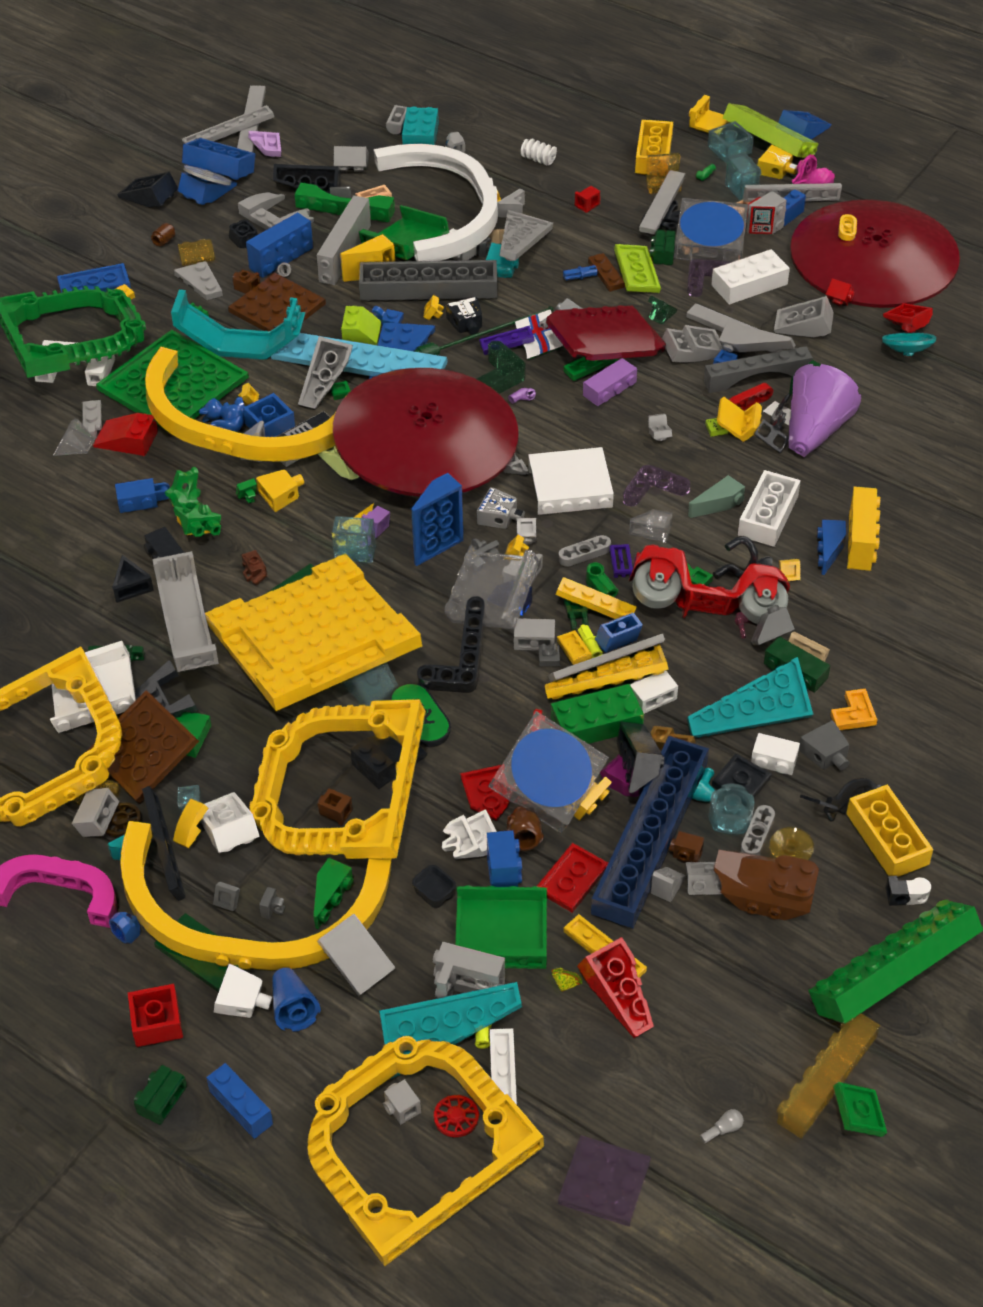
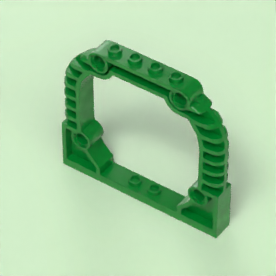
M75 286L72 287V291H67L66 288L62 289V293L52 290V295L42 292L40 297H37L34 291L0 297V325L27 378L70 370L69 363L73 362L77 366L80 365V361L84 360L88 364L94 358L98 362L101 361V357L105 356L107 359H112L114 354L119 357L122 355V351L129 352L132 345L136 346L137 343L145 339V321L141 320L140 313L136 312L135 305H132L130 297H127L124 291L120 289L111 290L106 288V292H104L98 286H94V290L88 289L87 286H82V290H78ZM90 306L100 307L107 314L116 315L121 331L101 339L69 345L51 343L46 346L34 343L24 344L22 334H19L17 326L25 320L37 319L41 314Z

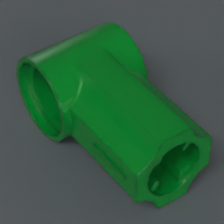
M597 562L590 563L587 566L586 572L587 586L615 597L618 594V588L604 573L603 565Z

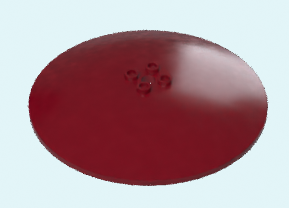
M851 200L818 209L800 222L792 235L790 254L796 270L811 286L826 294L832 278L851 284L855 294L849 303L875 308H894L902 303L913 305L938 295L955 278L960 261L957 243L950 232L937 220L909 206L881 200ZM845 214L852 215L857 219L856 235L851 241L842 240L838 236L839 221L841 216Z
M406 368L386 372L368 379L355 387L342 400L333 420L335 447L341 459L354 473L382 489L417 497L423 494L433 480L446 473H449L462 485V493L488 483L498 476L511 462L517 448L519 436L518 424L513 410L494 389L465 374L437 368Z

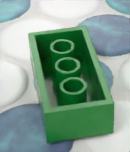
M630 684L551 703V721L554 728L570 734L582 745L617 737L620 722L643 724L644 713Z

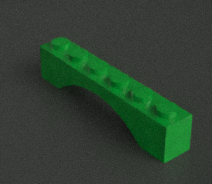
M300 183L295 192L296 208H308L309 210L342 215L352 199L334 196L323 191L317 185ZM382 195L367 197L369 198L370 220L390 222L395 212L394 197Z

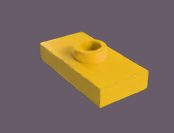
M575 630L557 636L558 644L573 665L592 659L591 652Z

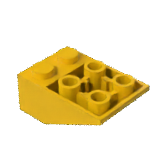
M382 234L340 253L342 281L359 280L360 262H395L394 244Z

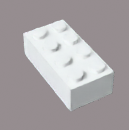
M771 249L714 268L711 285L728 304H732L788 285L790 268Z
M764 470L740 518L738 536H746L753 541L775 547L798 498L801 480Z

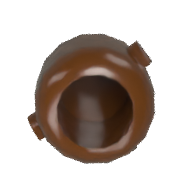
M520 805L516 807L507 818V831L513 830L514 839H519L520 851H529L538 846L544 838L541 821L538 815L528 806Z

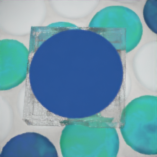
M682 198L674 259L711 261L720 264H729L741 260L749 204Z
M536 711L488 787L511 802L535 812L541 821L562 833L609 757Z

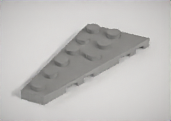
M508 210L500 256L505 257L509 261H516L552 230L553 223Z

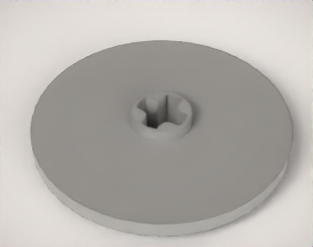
M187 165L183 168L184 171L208 181L224 185H231L232 182L230 179L208 170Z

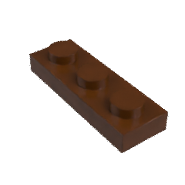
M604 253L588 257V263L590 266H596L597 276L609 292L625 288L624 280Z

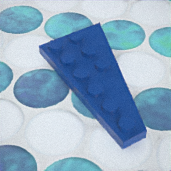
M383 323L378 346L413 351L416 347L426 344L429 335L435 332V325Z

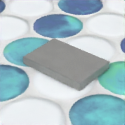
M352 914L317 941L358 996L395 969V966L355 914Z

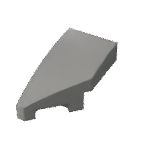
M516 454L515 459L503 470L505 473L528 474L526 465L522 459H518Z

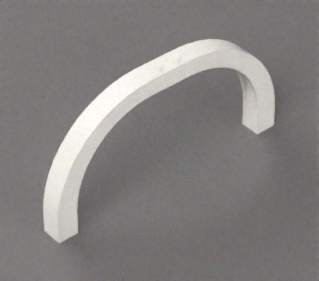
M405 144L374 149L375 164L378 171L408 166H431L447 169L466 178L475 188L483 205L476 218L459 230L435 238L414 241L416 261H441L455 257L480 244L493 231L498 220L497 188L493 186L492 178H489L483 166L474 158L455 149L429 144Z

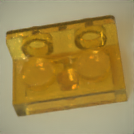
M200 239L197 242L178 244L182 266L215 260L211 239Z

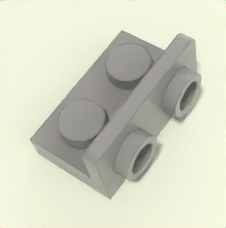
M686 862L685 870L688 880L687 892L689 895L721 894L722 885L714 871L715 862Z

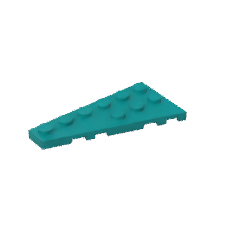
M798 657L776 668L769 674L763 675L737 689L734 693L724 696L712 705H708L688 716L687 723L691 736L697 738L812 717L813 711Z
M515 982L380 1010L384 1043L386 1045L400 1037L410 1036L416 1042L430 1039L437 1042L446 1041L455 1045L520 1009L522 1003L518 984ZM405 1050L402 1052V1054H409L412 1051ZM400 1073L395 1074L391 1079L399 1076Z

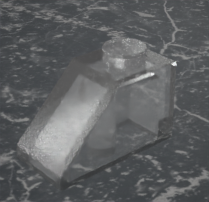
M654 509L630 519L629 535L666 542L672 527L673 513Z

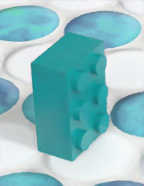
M407 107L402 132L403 145L436 144L439 125L438 108Z

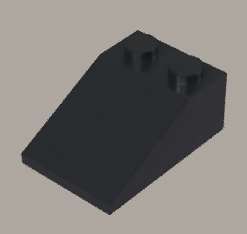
M164 172L136 178L117 195L119 198L147 207H160L165 204L164 201L174 196V192L178 190V187L171 173Z
M371 736L350 749L352 765L378 789L396 778V764L400 760L402 746L391 736L385 739ZM420 746L416 763L427 756V752Z

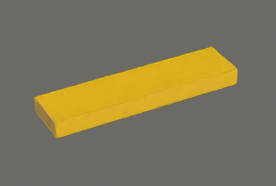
M580 914L564 927V933L591 954L614 942ZM635 958V968L639 978L647 971V967Z

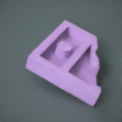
M249 131L248 138L265 156L281 157L279 133Z

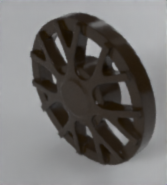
M118 803L116 809L120 811L113 814L112 821L105 832L107 835L121 837L125 835L129 821L141 822L140 810L134 804ZM127 808L131 809L129 813L125 812ZM137 815V818L130 819V817ZM115 826L112 830H108L109 827Z

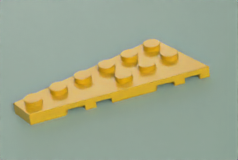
M660 644L653 646L654 650L648 652L643 649L638 651L632 658L623 656L596 666V671L588 672L584 670L579 672L576 678L565 677L545 684L547 698L559 699L565 694H580L590 688L594 690L601 689L604 685L611 683L613 685L621 684L627 679L638 680L648 674L659 675L664 673L665 670H669Z

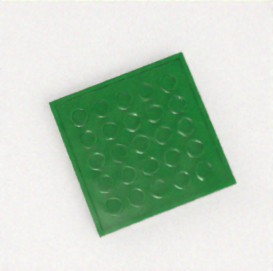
M170 330L96 384V388L136 413L152 415L146 398L145 378L147 368L160 347L178 351V366L166 382L164 393L177 410L195 419L200 415L199 410L204 408L209 400L212 398L220 400L248 379L249 375L247 371L176 331Z

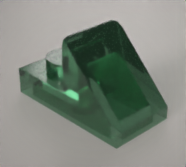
M652 295L648 300L649 303L653 304L649 319L659 324H664L678 310Z

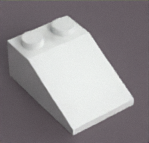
M235 792L205 803L209 809L200 821L213 846L219 853L228 852L237 845L248 844L255 838L260 837L252 812Z

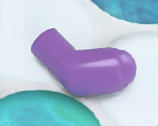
M521 388L509 395L508 399L512 404L519 400L530 401L535 398L536 392L532 388Z

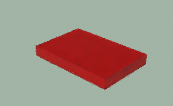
M572 843L537 886L547 888V899L573 913L603 876L608 862Z

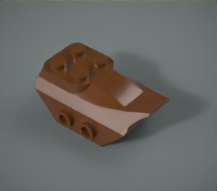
M719 849L714 865V871L722 885L720 893L741 911L780 920H789L810 913L819 868L814 862L787 855L778 856L775 859L734 850Z

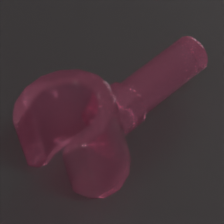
M739 612L736 614L735 623L739 625L741 638H746L744 623L748 622V618L744 613Z

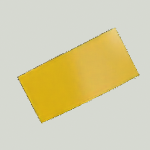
M193 799L189 800L175 829L173 838L175 843L189 849L201 832L197 824L209 809L205 804Z

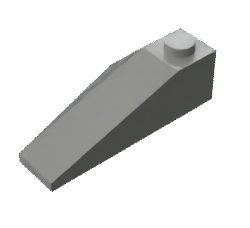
M726 322L719 339L723 349L728 352L794 349L796 346L792 337Z
M318 337L298 405L316 410L348 364L353 345Z

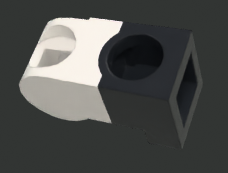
M888 876L885 888L889 906L915 905L927 902L931 890L930 882L920 877L914 880L898 881L897 876Z

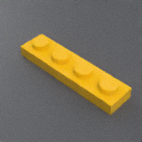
M564 577L556 592L557 596L614 619L634 613L636 610L634 605Z

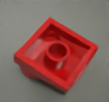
M902 303L894 309L883 313V317L894 324L900 325L901 329L906 333H914L917 329L929 324L933 315V308Z

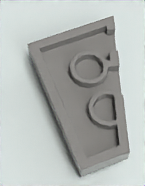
M206 261L174 270L176 277H181L186 285H191L194 291L204 299L209 300L223 296L222 289Z

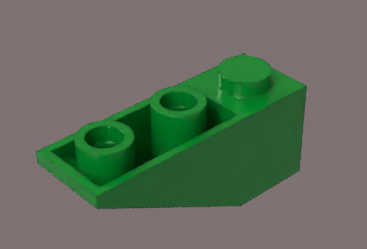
M331 858L327 859L317 873L314 905L316 929H319L323 923L328 921L332 909L340 904L342 895L352 887L354 882L352 868Z

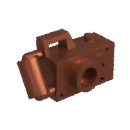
M256 550L242 554V565L246 568L243 571V576L247 582L252 581L253 584L258 585L267 577L265 564Z

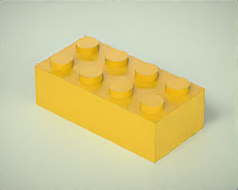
M641 121L635 173L667 176L673 122Z
M853 488L849 512L847 569L871 571L872 563H876L877 552L874 550L879 548V538H876V536L879 535L880 524H876L880 518V510H877L880 507V497H877L876 488Z
M888 784L849 799L847 816L888 876L899 877L930 864L933 848Z

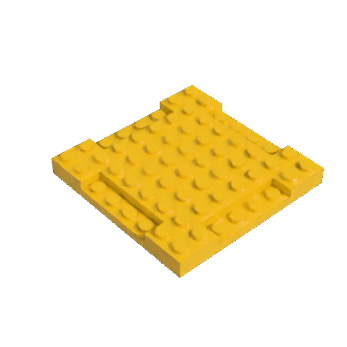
M347 554L320 563L311 568L312 575L305 576L300 580L251 599L248 602H244L239 598L205 613L210 629L276 711L422 647L421 634L402 613L397 614L365 580L364 572Z

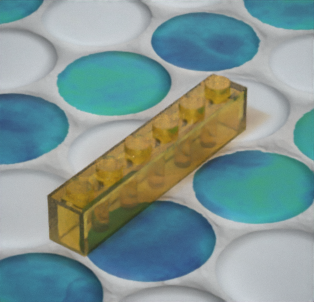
M861 1013L846 1024L842 1023L838 1034L836 1032L833 1033L829 1039L827 1049L820 1050L815 1059V1065L813 1067L808 1066L803 1074L804 1079L800 1084L797 1082L790 1091V1098L787 1101L783 1100L777 1108L779 1113L777 1123L801 1139L835 1095L833 1086L838 1082L844 1083L878 1036L880 1025Z

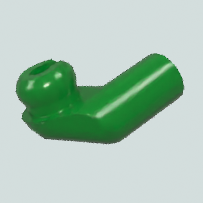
M710 164L703 171H697L696 178L700 179V181L706 180L716 170V166Z

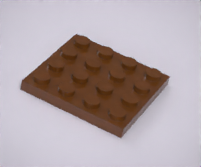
M274 272L231 304L228 310L229 313L263 331H271L283 323L284 318H287L286 310L287 307H290V298H297L298 305L301 306V312H306L303 321L326 305V300Z
M147 690L118 718L122 730L121 745L118 752L114 755V762L108 768L109 774L138 803L144 799L142 789L147 786L154 789L199 742ZM95 743L87 751L91 750Z

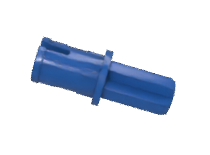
M595 265L588 267L578 266L577 269L563 271V278L565 280L578 278L582 280L585 277L597 276Z

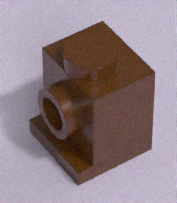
M244 269L240 272H235L233 275L234 289L246 294L260 284L259 273L256 272L254 274Z
M330 788L325 795L320 796L317 803L319 814L337 821L341 826L353 811L352 797Z
M679 831L677 838H672L669 851L673 852V858L681 861L699 862L703 852L704 838Z

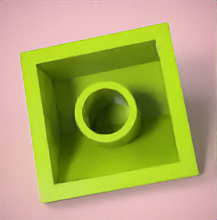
M346 306L341 327L342 340L378 345L381 320L364 307Z

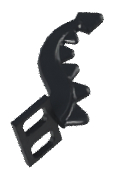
M789 393L782 399V402L772 414L771 424L762 419L754 432L756 437L778 453H781L789 440V437L780 431L786 421V413L782 409L791 396ZM762 424L770 429L766 438L758 432ZM776 435L784 439L781 448L773 444Z
M856 778L844 785L835 797H827L826 802L805 795H800V798L825 806L824 812L829 821H834L838 811L843 814L847 813V802H849L850 798L855 797L854 792L860 795L863 788L865 792L882 786L881 784L876 785V783L867 778Z

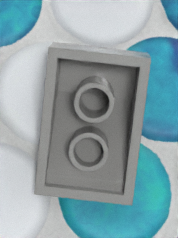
M827 296L778 309L774 332L813 338L831 333L834 312Z

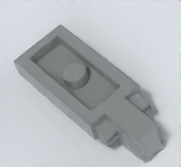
M101 400L82 402L83 429L88 431L90 440H95L97 438V430L102 429Z

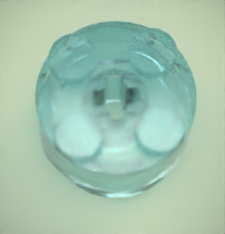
M733 783L724 784L720 789L715 790L711 795L709 820L712 828L717 832L727 834L745 833L753 817L755 803L753 795L749 794L742 785Z

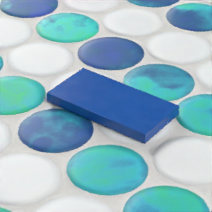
M124 263L57 276L61 293L62 289L66 288L67 291H72V287L75 286L78 290H82V286H87L91 290H94V286H98L104 292H106V288L113 290L123 284L131 288Z

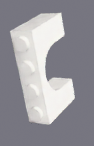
M44 340L42 345L47 346L51 343H61L63 345L74 344L75 342ZM112 355V359H107L106 356L101 357V361L98 362L95 358L91 359V363H88L85 370L88 386H96L99 381L110 374L115 361V355ZM57 372L35 376V381L53 383Z

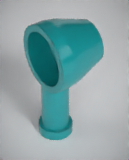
M705 768L692 799L710 802L715 791L709 784L710 779L714 776L713 769Z

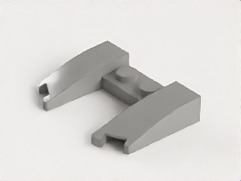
M266 192L253 195L238 203L239 214L266 230L297 212L309 219L311 223L314 222V218L309 217L310 211L308 208L290 213L281 218L268 212L269 208L285 199L283 194L278 195Z

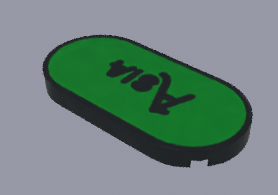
M404 683L396 687L390 695V700L420 699L426 711L419 745L424 744L427 747H435L443 744L451 732V723L429 690L418 683Z

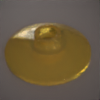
M794 827L779 829L772 835L770 850L775 858L787 855L808 860L813 854L814 843L805 831Z

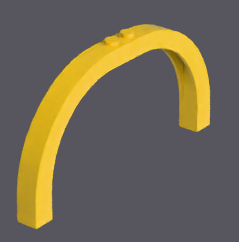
M160 347L149 363L145 378L149 410L155 420L165 430L185 442L235 457L257 461L296 460L321 453L335 446L333 439L335 413L316 428L300 434L283 437L251 436L196 421L177 410L164 393L166 382L178 366V351Z
M129 821L121 850V871L127 901L139 923L157 941L175 952L196 960L216 963L220 966L231 964L238 965L242 969L254 968L263 970L295 969L329 959L317 941L352 914L357 916L367 930L377 917L385 900L392 859L369 858L364 884L358 898L348 912L336 923L307 938L271 943L201 933L181 925L168 916L152 898L144 879V867L152 838L151 824Z

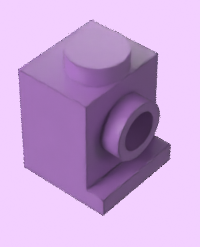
M377 506L372 511H369L367 515L363 514L360 530L377 538L389 527L390 512Z

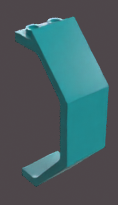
M186 290L178 291L171 311L174 327L216 355L266 360L299 336L306 313L301 312V306L298 305L297 298H290V307H287L286 310L287 318H284V322L273 330L229 329L190 305L187 300Z

